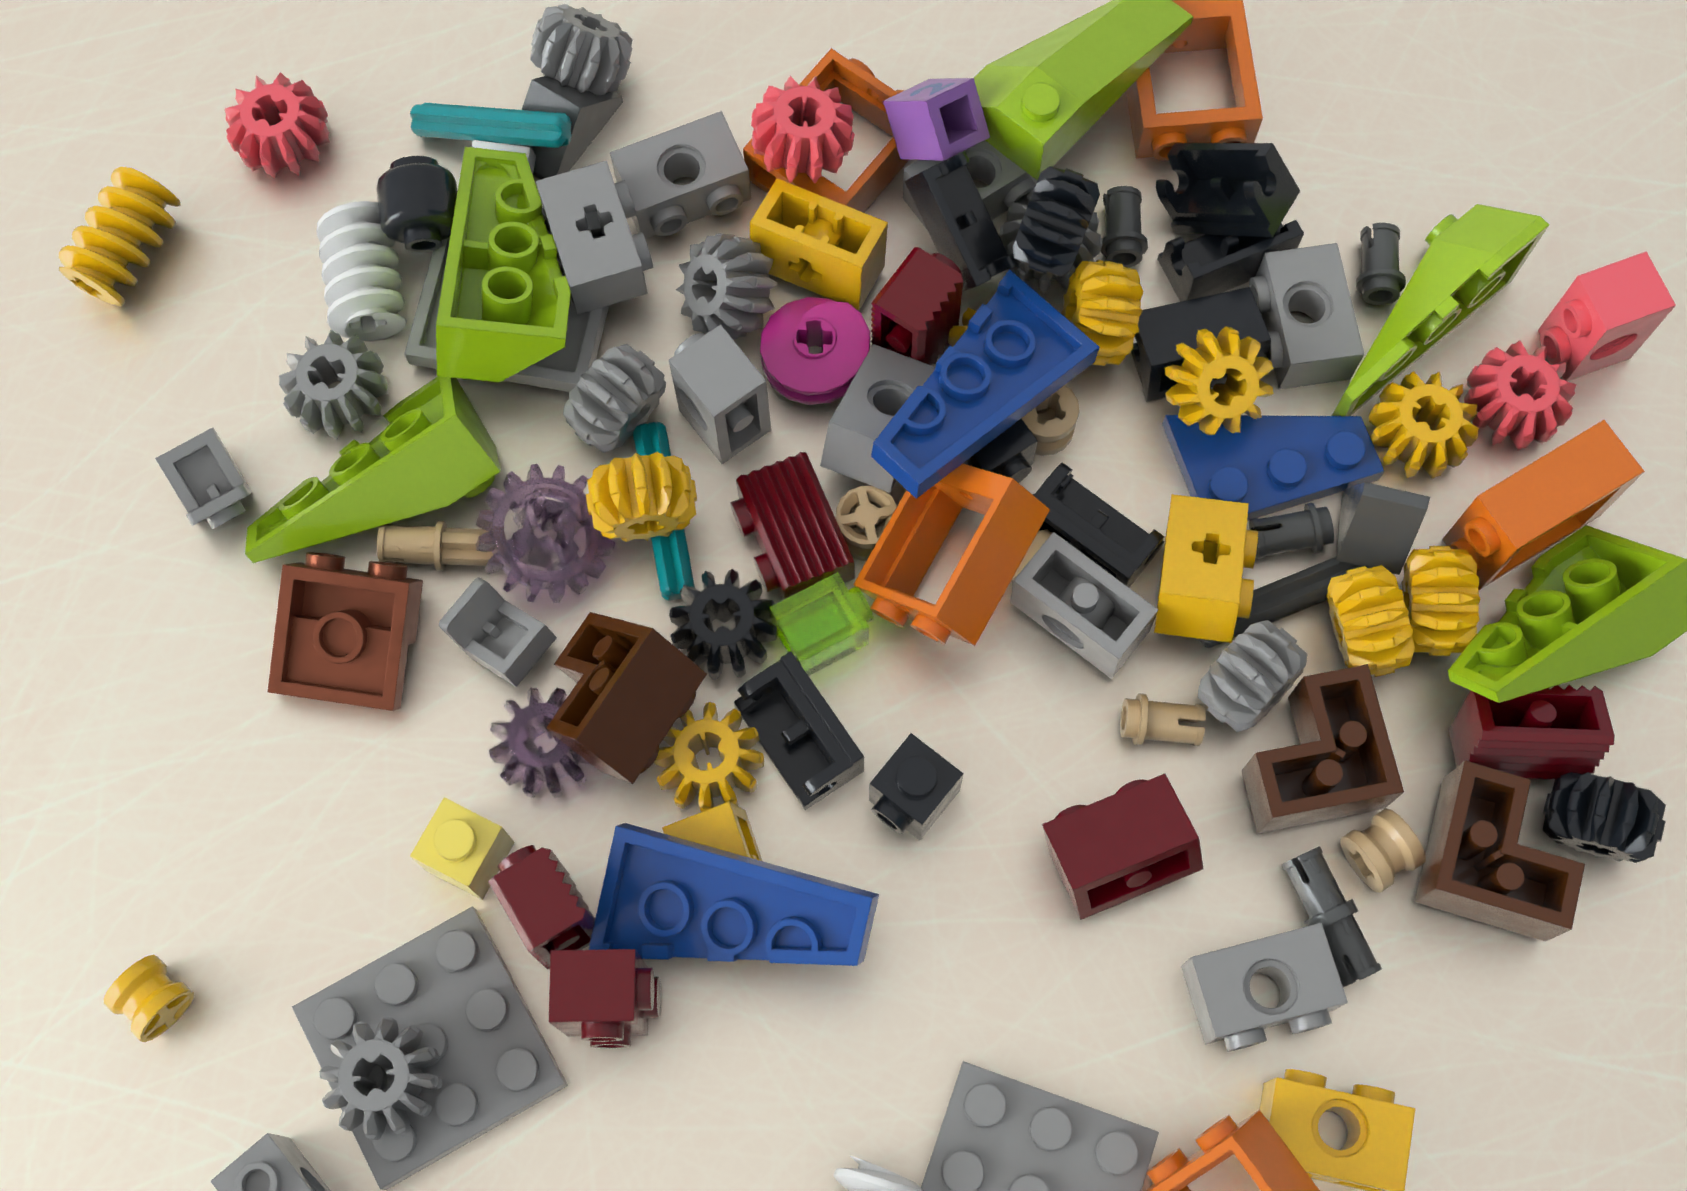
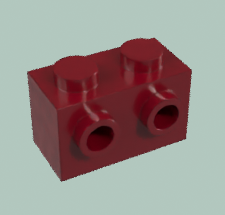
M1166 774L1148 781L1140 779L1129 782L1122 786L1114 795L1087 806L1074 805L1066 808L1055 819L1042 824L1050 856L1080 920L1203 870L1199 836Z
M636 949L551 950L550 1024L567 1037L581 1036V1040L590 1041V1047L594 1048L631 1047V1036L648 1035V1018H659L660 978L654 977L653 968H649Z

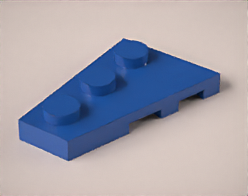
M1165 415L1162 422L1163 429L1190 496L1249 503L1247 521L1342 492L1344 489L1363 482L1371 483L1378 481L1385 472L1361 416L1262 415V418L1253 419L1248 415H1241L1240 433H1231L1221 424L1215 435H1207L1199 429L1198 422L1190 426L1186 425L1178 418V415Z

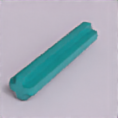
M437 103L416 104L410 111L412 118L411 130L420 137L468 141L479 140L551 148L567 146L572 139L570 131L572 122L565 113Z
M651 422L640 424L635 428L633 437L636 453L639 455H651L659 452L664 457L671 456L666 426L663 423ZM684 529L673 530L668 537H651L662 597L668 601L682 599L680 590L683 588V585L695 588Z

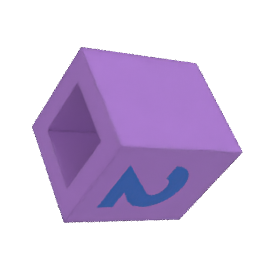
M974 78L928 79L883 101L900 159L944 161L990 138Z

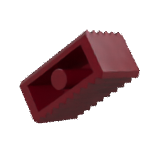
M914 247L871 303L873 306L871 308L873 311L871 314L873 317L871 319L873 322L871 324L872 340L870 341L872 345H878L929 365L936 364L938 355H943L945 346H950L948 343L950 329L953 326H959L963 290L962 272L951 259L940 253H933L931 255L920 247Z
M799 452L795 457L788 456L783 461H776L771 466H764L760 470H753L748 475H740L736 479L739 499L730 502L731 509L742 536L747 537L754 534L762 554L753 557L767 593L777 589L783 604L787 606L855 579V562L806 452Z
M1556 685L1552 689H1543L1501 703L1470 691L1449 728L1456 767L1466 760L1523 778L1557 779L1561 775L1570 772L1578 774L1594 773L1595 766L1599 767L1600 759L1604 760V754L1609 752L1610 745H1614L1615 738L1603 691L1596 686L1588 690L1583 685L1578 690L1570 685L1565 689Z
M534 845L526 846L513 852L499 863L500 873L493 876L488 882L526 949L546 969H550L551 950H582L589 946L595 917L582 899L583 896L577 890L576 884L569 876L570 874L551 849L541 847L536 850Z

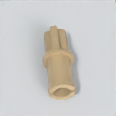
M437 521L436 527L386 524L379 526L377 535V558L380 562L434 565L436 571H444L446 565L500 566L503 564L507 553L506 535L502 530L447 528L445 521Z

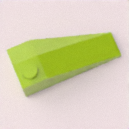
M1112 0L986 65L974 77L990 138L985 141L1038 181L1040 173L1049 166L1053 167L1192 23L1193 16L1172 0Z
M465 147L436 321L437 376L502 382L565 347L571 290L566 276H562L556 258V244L553 235L548 233L542 215V202L526 153Z
M1476 204L1459 219L1450 214L1439 222L1425 239L1430 247L1347 387L1332 416H1351L1511 283L1549 224L1541 216Z
M438 376L397 403L383 415L389 423L386 429L369 443L359 444L355 439L338 452L341 457L332 465L327 478L322 482L318 477L304 480L248 526L245 555L252 563L260 562L447 507L463 496L472 498L485 491L493 483L496 474L501 472L497 448L457 378Z
M1585 525L1538 558L1531 567L1533 579L1524 590H1512L1504 600L1506 606L1505 614L1498 622L1482 627L1448 669V675L1451 682L1497 703H1501L1651 657L1687 632V559Z

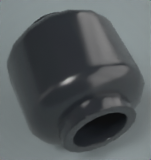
M408 156L392 162L390 169L378 179L376 188L382 231L388 238L405 243V249L411 252L422 253L439 249L442 246V240L449 238L451 235L458 192L455 177L448 169L440 166L436 159L427 156Z

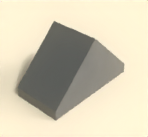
M545 76L532 79L522 110L565 113L572 122L570 129L572 139L567 146L559 148L527 146L531 147L536 154L533 176L541 180L570 171L623 103L622 96L616 92L596 95L585 90V92L580 93L573 87L568 85L561 86V82Z
M1368 482L1344 489L1341 500L1336 560L1358 566H1366L1367 568L1383 565L1391 573L1400 575L1427 512L1430 497Z

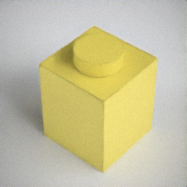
M444 797L410 857L425 871L483 900L490 888L488 881L499 872V863L508 856L515 842L502 826Z

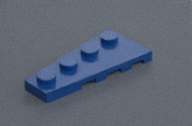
M1009 270L999 282L997 292L986 305L982 304L969 320L968 328L953 347L949 346L936 362L934 372L923 386H917L875 439L871 457L917 499L1092 365L1096 360L1099 346L1015 273Z
M623 823L615 827L588 950L636 949L642 959L668 960L673 957L707 958V961L734 962L739 959L769 960L770 963L858 966L865 959L879 894Z

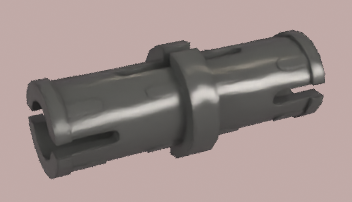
M1319 846L1281 864L1283 870H1286L1309 916V919L1304 921L1306 927L1322 923L1342 986L1345 987L1355 983L1358 979L1362 980L1382 970L1380 963H1377L1353 916L1354 913L1358 912L1353 899L1345 900Z

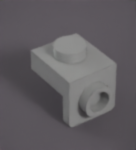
M210 428L155 458L187 510L188 514L186 516L192 526L206 519L211 528L214 529L246 511L240 500L250 495L252 491L214 428Z
M479 577L469 585L439 622V627L471 659L515 687L519 685L557 638L544 623L504 600L487 581Z

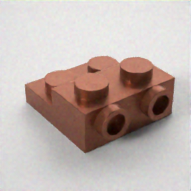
M306 552L305 563L284 564L282 566L267 692L389 711L401 708L408 645L416 642L423 580L406 578L408 566L397 563L369 561L368 572L344 569L346 557L328 553Z

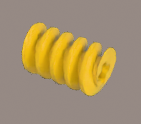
M128 167L114 169L111 174V182L114 187L107 186L100 190L98 201L101 206H92L85 213V220L88 226H78L72 232V240L76 246L67 245L62 247L58 257L64 266L59 267V271L75 286L104 302L121 307L125 303V299L113 286L116 282L131 287L136 286L138 280L126 266L128 263L142 267L150 265L151 261L139 248L140 245L144 243L155 248H161L163 240L152 227L154 224L173 229L176 221L164 208L166 205L181 206L180 200L159 182L142 172Z

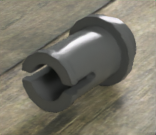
M1132 186L1113 187L1107 190V194L1104 193L1103 195L1106 236L1102 238L1101 253L1106 257V261L1120 263L1123 267L1127 268L1139 264L1142 261V255L1148 249L1147 238L1141 233L1142 195L1137 188Z
M1374 223V238L1371 237V228L1368 226L1364 227L1360 233V241L1362 242V274L1356 279V289L1362 293V298L1365 302L1373 305H1386L1398 300L1400 292L1406 285V277L1399 271L1400 229L1390 223Z
M1314 503L1305 504L1304 511L1262 519L1253 518L1249 521V529L1258 531L1257 559L1311 548L1314 553L1322 552L1323 545L1334 543V528L1330 512L1327 507L1316 508Z

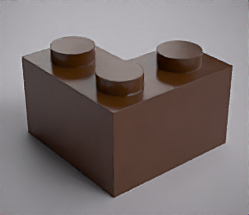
M590 612L554 663L557 668L577 684L550 721L546 730L599 771L634 784L638 776L646 771L657 758L659 745L675 721L683 716L694 703L696 690L707 673L654 628Z
M1368 664L1304 676L1288 696L1300 744L1257 752L1241 771L1258 834L1382 810L1404 793Z
M1465 760L1443 778L1426 850V862L1423 864L1415 902L1546 942L1572 930L1585 864L1518 844L1531 780Z

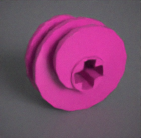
M806 297L786 303L770 316L761 333L760 354L762 369L772 388L788 400L806 405L831 403L843 397L870 351V330L862 314L848 302H835L828 298ZM809 347H822V353L811 354L809 353Z

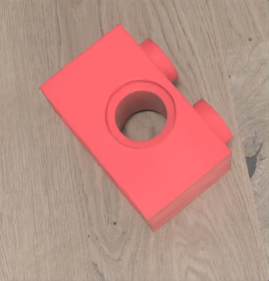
M1647 251L1578 275L1538 329L1541 347L1546 346V359L1551 364L1567 362L1566 372L1562 375L1565 381H1570L1631 359L1676 306Z

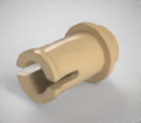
M1139 693L1136 699L1125 698L1123 701L1120 733L1122 737L1132 738L1134 745H1142L1144 740L1148 739L1200 746L1203 741L1205 728L1179 725L1178 721L1192 723L1206 721L1205 707L1203 704L1188 705L1148 701L1146 694Z

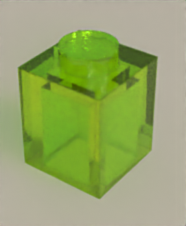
M838 572L769 607L771 622L777 626L778 638L787 653L792 651L808 676L869 645L868 622L874 620L873 613L861 590L855 586L848 590Z

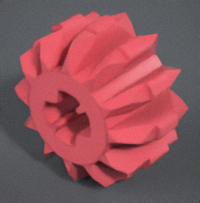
M280 72L272 84H266L264 80L256 76L255 89L251 92L236 89L235 99L238 105L225 108V119L229 125V128L226 130L228 134L227 140L232 149L239 153L247 167L251 168L252 171L263 167L266 174L275 179L283 167H288L291 172L299 176L301 166L299 162L304 159L319 162L320 152L317 146L330 143L329 130L326 126L328 113L323 102L314 96L310 86L305 84L303 80L291 84L289 78H286Z
M791 75L784 84V90L768 86L766 93L763 95V103H757L756 109L752 113L751 126L754 128L752 133L754 154L764 155V164L766 165L767 172L785 168L789 183L797 177L798 173H806L814 183L821 177L822 169L837 173L838 168L842 165L843 156H848L849 151L853 147L855 134L852 132L854 118L852 106L840 103L841 96L839 95L838 87L826 91L819 90L820 87L816 76L810 81L808 86H800Z
M1521 340L1511 344L1506 352L1496 347L1489 351L1483 358L1482 364L1475 366L1468 375L1467 385L1471 389L1465 395L1464 403L1477 404L1476 411L1478 413L1472 420L1473 425L1478 428L1489 426L1494 430L1492 446L1502 443L1506 436H1510L1518 451L1522 448H1527L1533 439L1542 444L1549 441L1557 433V427L1563 426L1571 417L1573 407L1568 402L1574 396L1577 384L1560 379L1566 372L1567 362L1550 365L1545 361L1547 357L1546 346L1537 348L1533 355L1527 353Z

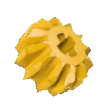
M1097 260L1096 262L1082 261L1075 269V272L1069 277L1068 290L1063 295L1064 305L1061 314L1099 346L1096 360L1092 365H1120L1126 355L1133 349L1134 336L1139 332V317L1143 312L1141 309V298L1144 291L1140 284L1137 270L1123 267L1120 263Z
M1223 327L1217 338L1211 331L1205 328L1198 330L1196 337L1197 348L1195 350L1184 343L1176 345L1178 355L1185 358L1182 366L1171 365L1164 368L1165 375L1171 380L1178 382L1165 393L1166 399L1174 406H1181L1178 418L1183 423L1190 426L1198 422L1199 429L1207 435H1215L1221 424L1231 433H1240L1241 414L1245 413L1253 419L1262 418L1260 408L1253 403L1257 396L1268 397L1274 394L1273 387L1260 380L1274 369L1272 362L1265 357H1257L1261 344L1256 339L1248 336L1240 340L1239 332L1232 327ZM1226 373L1227 380L1225 384H1215L1213 389H1211L1210 383L1212 379L1223 378Z
M1413 371L1405 375L1400 385L1392 382L1383 389L1379 396L1380 403L1375 404L1369 413V422L1377 427L1370 435L1373 445L1388 447V451L1383 457L1384 466L1394 464L1397 460L1405 463L1406 478L1414 477L1422 466L1428 475L1434 479L1442 475L1447 465L1454 468L1465 460L1468 456L1467 447L1472 446L1478 438L1479 428L1470 423L1477 415V404L1459 402V398L1464 392L1463 384L1453 386L1450 390L1442 387L1440 371L1432 374L1426 384Z
M655 452L651 455L635 453L632 457L628 458L615 457L611 460L610 464L600 465L595 468L592 477L587 480L589 493L586 494L588 514L592 515L594 529L601 531L602 536L609 539L621 538V540L628 542L634 539H645L648 541L651 537L656 536L668 537L673 530H683L690 524V520L696 515L695 501H697L695 480H691L690 469L684 465L682 458L673 455L664 457L662 453Z
M1429 546V549H1413L1404 564V577L1401 584L1404 602L1409 610L1410 624L1414 631L1412 634L1415 645L1414 652L1429 653V656H1450V653H1462L1477 635L1476 626L1480 621L1478 613L1481 600L1478 588L1480 578L1477 576V563L1467 550L1451 549L1450 546Z
M1383 565L1372 568L1363 566L1347 570L1346 574L1331 578L1326 595L1330 609L1328 612L1332 620L1333 632L1338 642L1339 652L1343 655L1345 666L1351 668L1368 664L1371 675L1374 674V677L1395 673L1394 669L1409 666L1415 650L1412 638L1414 631L1410 624L1409 610L1404 602L1403 591L1398 587L1396 576Z
M708 702L703 708V719L695 721L690 710L680 717L684 728L679 730L673 726L663 739L670 746L660 747L658 756L654 761L655 765L666 768L657 777L661 790H671L678 787L674 801L676 806L681 809L690 805L696 795L699 796L698 802L701 812L713 808V798L722 796L724 803L730 801L738 806L733 788L736 786L745 792L753 793L757 788V781L747 771L757 770L764 766L763 753L750 749L759 741L757 729L750 727L739 730L742 715L736 709H732L721 721H718L716 704ZM709 748H717L721 764L713 769L711 763L708 762L707 770H700L695 755L703 749L706 755H709Z

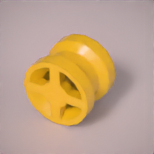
M154 954L140 959L126 969L113 982L103 999L104 1005L112 1013L117 1015L124 1014L131 1021V1032L141 1042L153 1040L163 1034L185 1013L194 998V992L185 983L173 982L166 975L167 965Z

